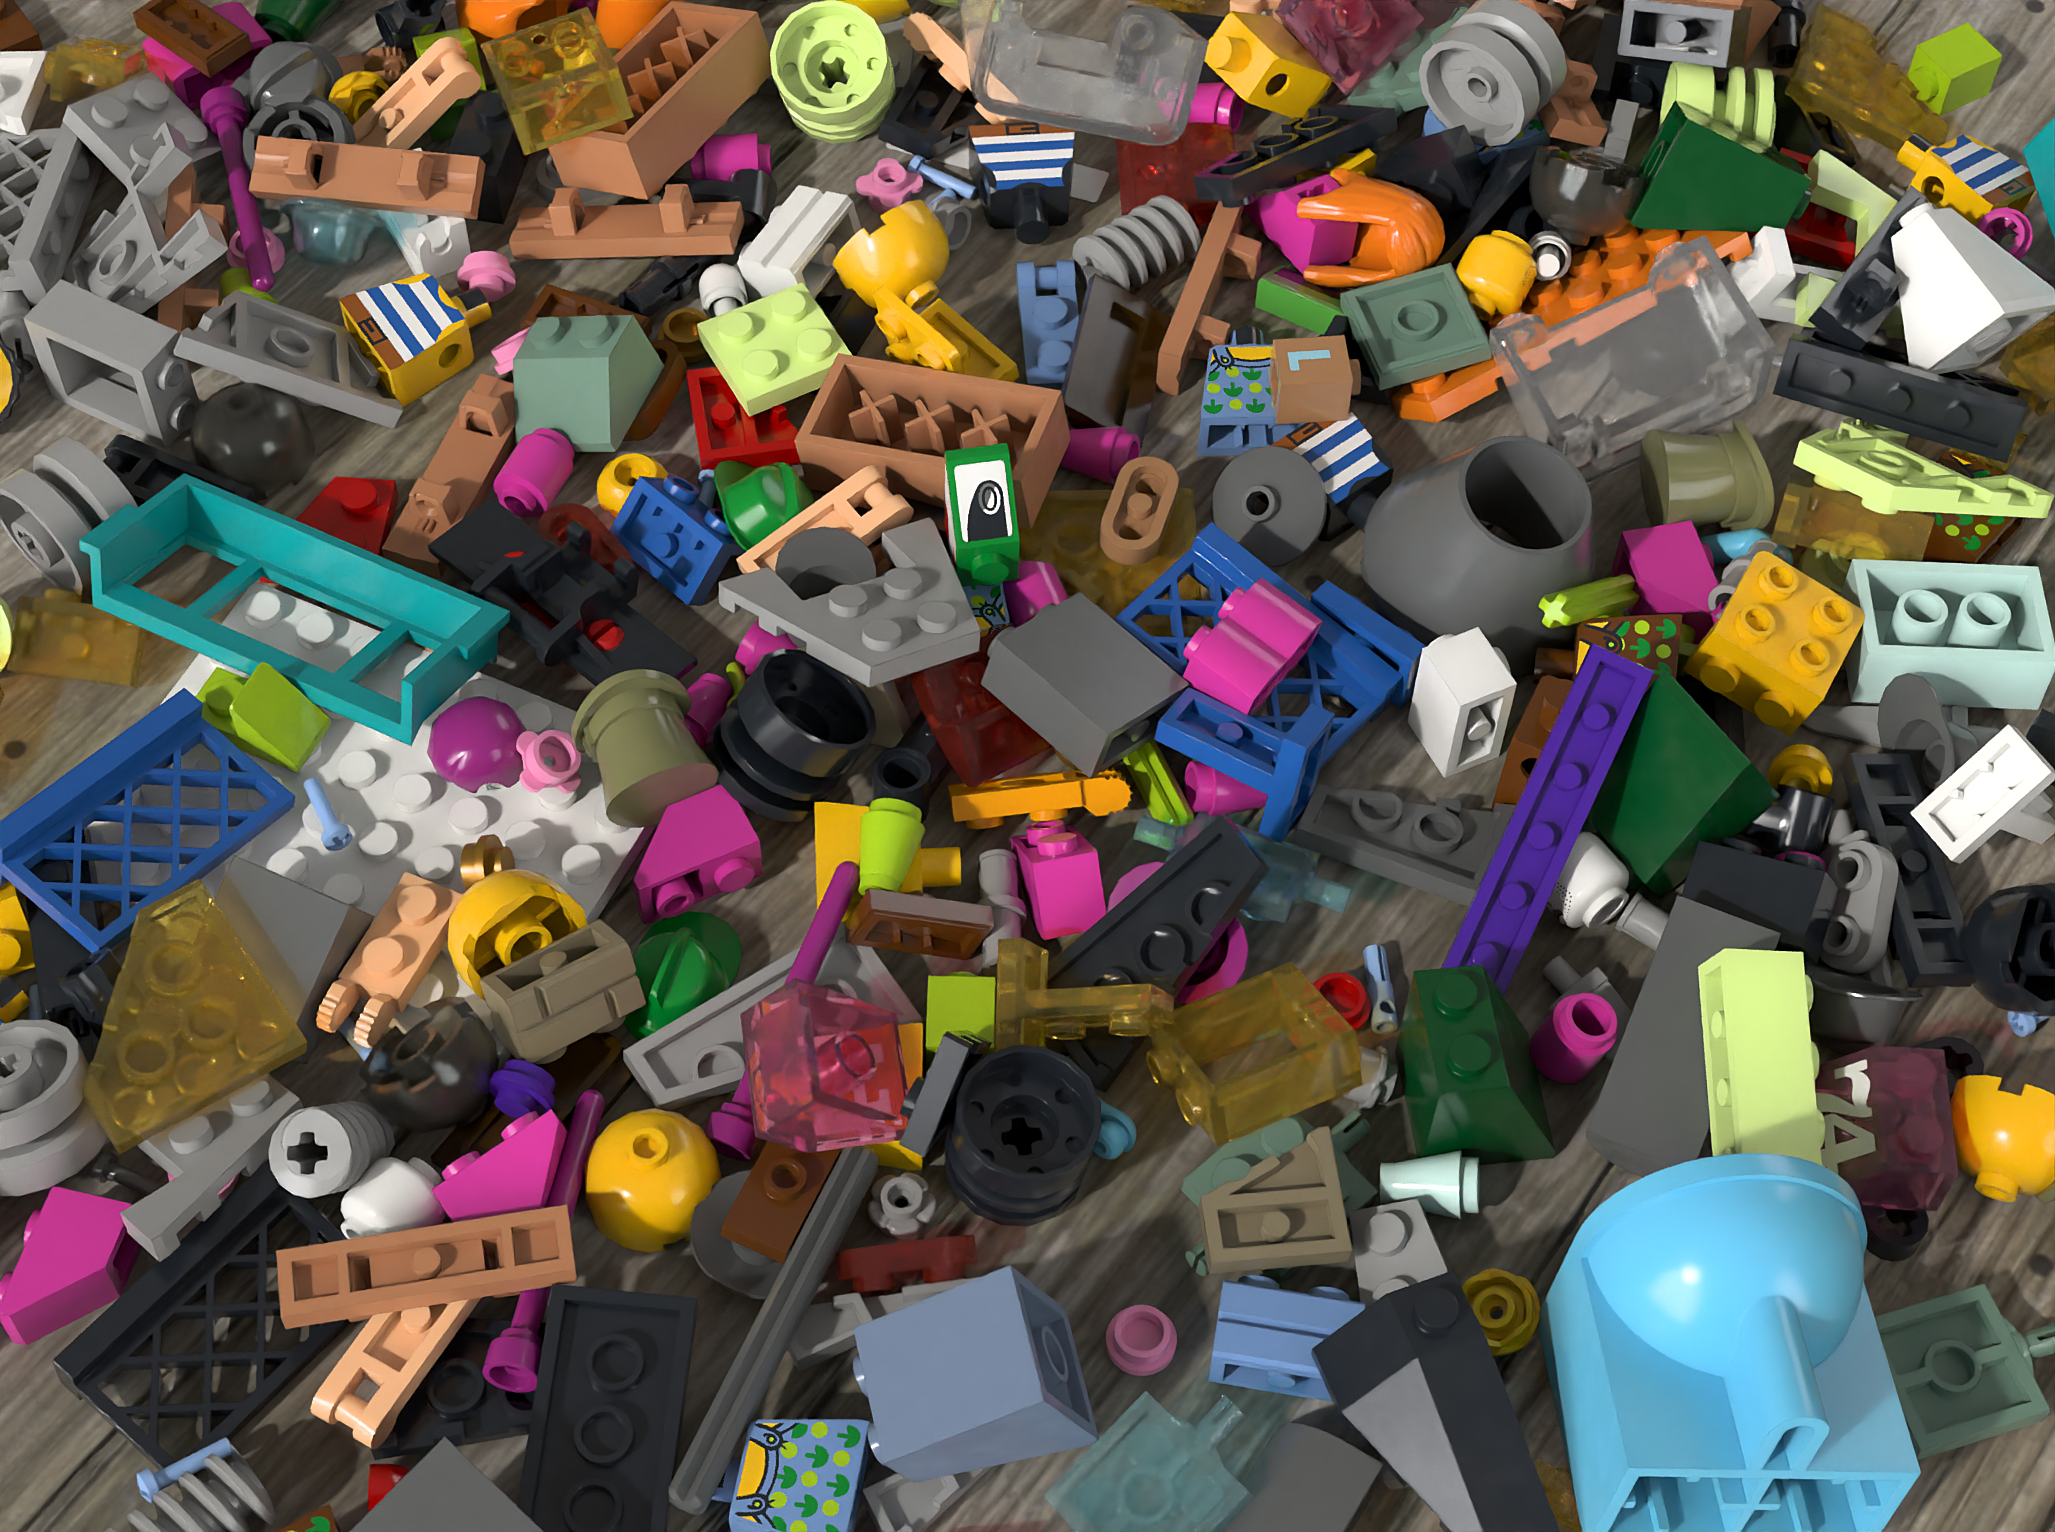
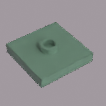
M1451 263L1340 293L1341 309L1344 316H1347L1349 319L1351 331L1379 390L1491 359L1492 345Z

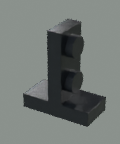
M1604 13L1592 65L1598 78L1590 98L1602 119L1607 101L1616 103L1617 99L1639 103V108L1660 112L1667 75L1673 61L1618 55L1622 16ZM1713 66L1715 90H1722L1728 67Z

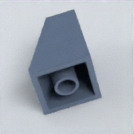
M1011 1265L853 1328L859 1355L853 1358L854 1374L862 1392L869 1398L874 1421L867 1428L871 1449L882 1465L889 1467L913 1483L1085 1447L1100 1441L1066 1309Z

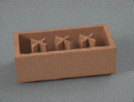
M670 1L540 128L563 185L647 200L657 194L670 177L685 162L694 157L696 151L716 130L727 123L728 118L749 97L754 95L760 85L772 74L771 50L758 13L748 10Z
M838 353L794 442L809 489L830 492L866 466L875 465L887 478V489L891 493L900 494L904 497L945 508V451L1007 443L1018 527L1032 529L1071 438L1061 390Z

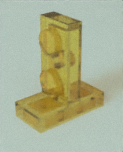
M1790 474L1771 542L1794 549L1797 544L1849 559L1922 562L1935 516L1919 511L1898 510L1896 514L1878 513L1864 507L1861 504L1862 497L1858 495L1831 490L1814 484V479Z
M1025 938L998 939L995 1052L1013 1045L1041 1046L1046 1048V1037L1062 1040L1082 1039L1086 1037V1028L1109 1027V1033L1113 1035L1144 1036L1150 1034V1025L1173 1024L1174 997L1152 984L1047 990L1048 951Z

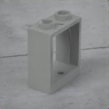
M62 279L23 318L52 398L164 449H167L183 431L188 430L194 424L198 413L202 410L187 359L174 355V348L180 337L177 330Z

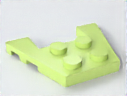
M1820 149L1808 165V176L1812 180L1808 186V189L1812 190L1810 201L1858 222L1856 257L1897 203V200L1828 152ZM1809 271L1797 286L1794 323L1803 327L1814 328L1815 325L1809 322L1808 319L1836 282ZM1899 298L1878 329H1885L1888 338L1906 340Z
M1847 418L1841 421L1838 433L1836 434V430L1826 428L1799 441L1793 462L1794 465L1815 474L1814 481L1818 485L1836 491H1850L1862 497L1861 504L1864 507L1883 514H1896L1898 510L2047 518L2054 498V494L2013 475L1968 478L1906 449L1905 446L1909 434L1859 419Z

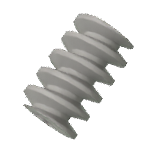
M1160 195L1151 198L1146 205L1133 208L1128 215L1115 218L1110 225L1098 227L1092 235L1080 237L1073 246L1072 259L1075 272L1085 290H1087L1089 279L1096 273L1125 291L1130 292V284L1135 288H1141L1148 282V275L1153 278H1159L1164 275L1166 265L1170 268L1179 267L1184 261V255L1188 258H1195L1198 255L1202 241L1198 228L1184 207L1173 198Z
M352 1100L296 1110L283 1119L272 1134L268 1155L271 1171L283 1188L293 1195L314 1198L351 1189L375 1161L380 1158L389 1157L395 1141L392 1127L382 1112L368 1103Z
M230 1443L229 1447L233 1459L232 1465L213 1453L203 1460L208 1478L207 1483L187 1471L178 1478L183 1497L181 1502L162 1490L153 1496L158 1519L153 1520L137 1509H134L127 1515L131 1532H251L247 1516L251 1513L270 1525L277 1521L273 1502L266 1489L244 1458ZM109 1527V1528L106 1529L104 1532H116V1531L113 1530V1529H111V1528Z

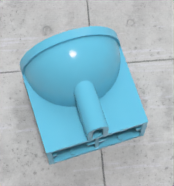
M1738 1153L1706 1157L1665 1168L1631 1183L1604 1201L1582 1224L1538 1313L1540 1315L1538 1326L1582 1532H1882L1921 1474L1863 1281L1864 1253L1867 1245L1866 1223L1854 1190L1838 1174L1812 1161L1780 1154Z

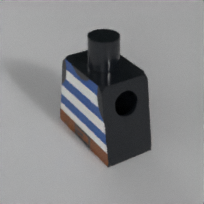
M1074 120L969 126V173L974 186L977 187V195L990 227L994 229L1015 228L1016 237L1020 242L1033 245L1041 243L1048 238L1050 234L1049 226H1063L1069 221L1074 167Z
M1350 409L1347 420L1305 423L1270 445L1283 447L1299 453L1318 471L1326 490L1327 514L1323 529L1317 539L1320 541H1332L1354 525L1365 533L1363 528L1375 502L1391 485L1394 469L1390 459ZM1265 493L1257 496L1258 499L1269 505V500Z

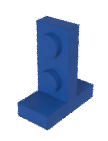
M1188 687L1158 721L1154 740L1267 794L1268 797L1258 832L1282 843L1303 816L1313 795L1335 714L1311 703L1286 734Z

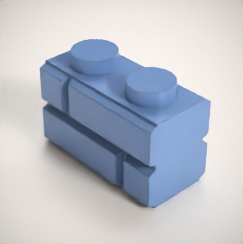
M1259 1275L1242 1276L1237 1282L1223 1280L1208 1381L1333 1402L1312 1358V1348L1365 1310V1303L1351 1301L1347 1293L1332 1287H1314L1308 1293L1279 1289L1276 1281Z

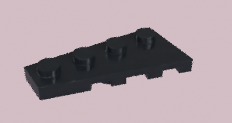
M1317 103L1308 109L1310 119L1303 121V117L1292 118L1281 125L1282 134L1263 135L1251 142L1252 151L1234 152L1193 176L1197 198L1221 201L1222 206L1225 208L1241 207L1256 200L1255 193L1264 189H1279L1295 184L1297 182L1296 175L1302 172L1319 171L1335 166L1338 163V156L1345 153H1360L1366 148L1371 150L1377 147V139L1398 130L1395 108Z
M1223 814L1022 986L1079 1067L1090 1077L1095 1089L1107 1092L1270 870L1234 822Z
M467 1318L397 1415L396 1423L388 1438L377 1449L373 1450L371 1448L375 1460L428 1452L444 1437L457 1447L529 1434L535 1390L524 1393L507 1391L488 1382L482 1373L490 1343L494 1339L499 1338L503 1330L510 1328L512 1321ZM546 1323L541 1324L538 1335L542 1340H544Z

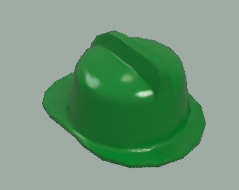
M728 460L721 461L713 470L714 482L722 503L723 515L728 530L738 545L746 552L815 503L813 494L798 477L796 470L784 462H776L773 465L755 469L745 463Z
M687 911L671 918H664L651 926L632 955L636 968L634 973L640 981L646 1002L644 1006L625 1015L623 1024L634 1038L638 1040L644 1039L732 987L739 971L743 954L739 936L725 920L710 913Z

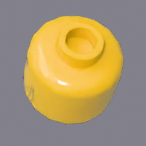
M1495 230L1491 235L1475 237L1468 245L1455 269L1479 320L1490 321L1493 315H1507L1517 312L1538 274L1536 262L1532 258V248L1523 239L1506 231Z

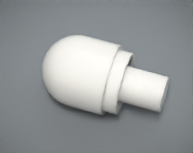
M1543 231L1530 239L1528 244L1532 248V258L1536 262L1538 271L1536 278L1545 281L1562 277L1571 264V247L1567 239L1555 231Z
M719 263L710 266L703 272L699 281V292L702 308L710 319L748 303L744 280L741 273L735 267Z

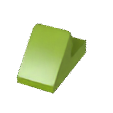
M263 661L259 663L249 679L216 667L195 696L203 703L202 717L240 750L299 773L331 726L330 718L276 669Z

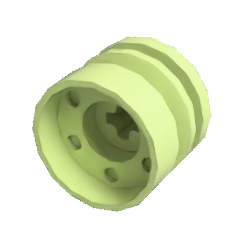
M837 0L813 2L791 13L776 31L770 51L772 76L784 106L798 128L811 138L832 144L854 142L877 130L893 105L896 85L894 69L885 38L872 17L855 5ZM842 75L846 76V84L838 82ZM829 80L836 82L832 89L828 87L827 82Z
M1672 62L1665 83L1658 130L1672 104L1677 100L1771 147L1775 129L1776 105L1774 101V80L1770 69L1755 67L1750 74L1745 90L1744 68L1732 66L1725 78L1722 90H1715L1713 66Z

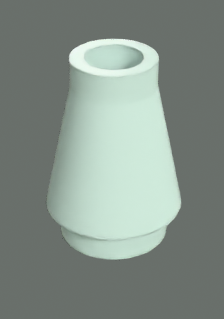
M1459 1150L1397 1163H1381L1380 1203L1391 1204L1418 1199L1425 1212L1460 1220L1462 1213H1479V1157H1462V1151Z

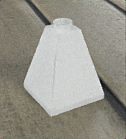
M1924 203L1907 212L1899 220L1903 229L1892 236L1891 241L1896 275L1902 278L1898 285L1909 367L1933 374L1978 367L2055 311V289L1952 208L1934 209L1931 203Z

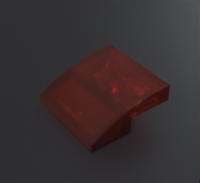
M1207 122L1169 123L1115 134L1122 215H1128L1137 206L1146 205L1155 196L1165 195L1182 205L1192 217L1196 226L1211 222L1219 201L1198 199L1193 176L1236 152L1234 132L1231 125Z
M1014 623L996 624L981 631L978 652L909 674L921 709L936 740L967 787H977L1053 747L981 684L990 659L987 651L991 642L1005 628L1014 627Z

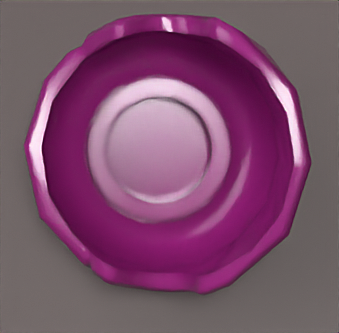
M484 696L469 697L456 702L434 720L431 727L427 754L439 777L449 783H454L466 791L477 793L482 785L488 783H498L506 788H510L520 780V774L524 770L522 755L516 750V743L518 737L527 729L514 709L508 704Z

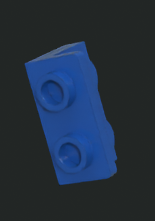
M668 474L666 479L639 476L606 538L687 605L702 606L730 556H741L746 551L738 545L728 530L723 511L709 508L697 498L700 493L699 490L689 481L673 474Z
M1327 580L1312 593L1311 602L1403 676L1391 699L1392 703L1402 708L1413 697L1422 648L1427 646L1418 641L1409 631L1395 626L1368 608L1356 596L1347 594Z

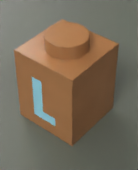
M1345 335L1273 339L1268 380L1276 424L1347 420L1351 396L1360 394L1361 372L1358 359L1349 360Z

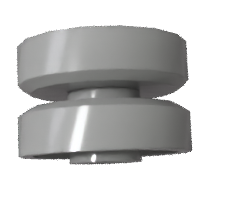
M1477 0L1422 56L1419 68L1422 93L1432 112L1448 129L1465 124L1473 143L1490 147L1509 143L1535 117L1536 113L1562 88L1567 73L1564 49L1554 30L1536 11L1516 0Z
M63 436L53 441L34 456V473L21 468L14 470L0 481V523L24 557L47 580L60 590L72 596H78L92 587L90 554L80 551L79 540L126 504L136 508L139 507L116 474L95 453L81 442L68 436Z
M17 1020L0 1025V1196H22L48 1189L78 1173L99 1153L110 1133L109 1110L98 1086L90 1077V1067L78 1041L67 1027L49 1020Z

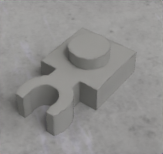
M1617 99L1612 120L1602 119L1608 130L1599 147H1593V152L1602 154L1592 195L1594 197L1615 200L1639 103Z

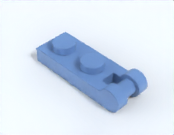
M1059 260L1056 261V265L1053 267H1034V262H1016V288L1025 385L1062 390L1079 322L1074 261ZM1056 289L1057 295L1036 296V290Z

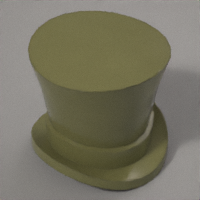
M1741 417L1732 419L1733 431L1717 432L1716 436L1684 434L1653 428L1647 431L1641 446L1640 475L1643 497L1652 527L1692 520L1694 527L1717 522L1721 528L1729 527L1731 531H1738L1750 528L1763 529L1769 523L1775 503L1772 479L1766 462Z
M634 669L613 675L590 692L574 717L571 727V739L579 752L587 753L588 757L592 758L593 763L598 762L603 784L606 815L609 821L616 825L628 828L658 825L668 805L713 788L717 783L719 776L717 767L700 748L685 725L684 716L691 709L688 691L681 682L668 674L655 670Z

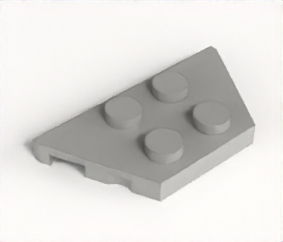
M234 290L225 297L220 307H213L207 311L197 328L194 330L188 327L184 329L174 348L175 356L237 376L249 385L255 387L267 386L294 395L308 405H323L394 429L403 412V406L398 399L382 398L375 388L381 375L371 361L361 354L359 344L347 328L238 290Z

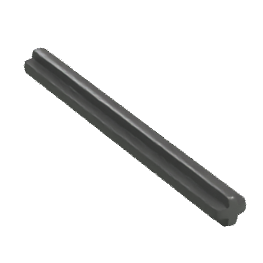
M851 1143L844 1147L668 1488L669 1502L676 1508L692 1515H699L706 1510L878 1171L877 1163L879 1159L873 1150L863 1148L856 1143Z

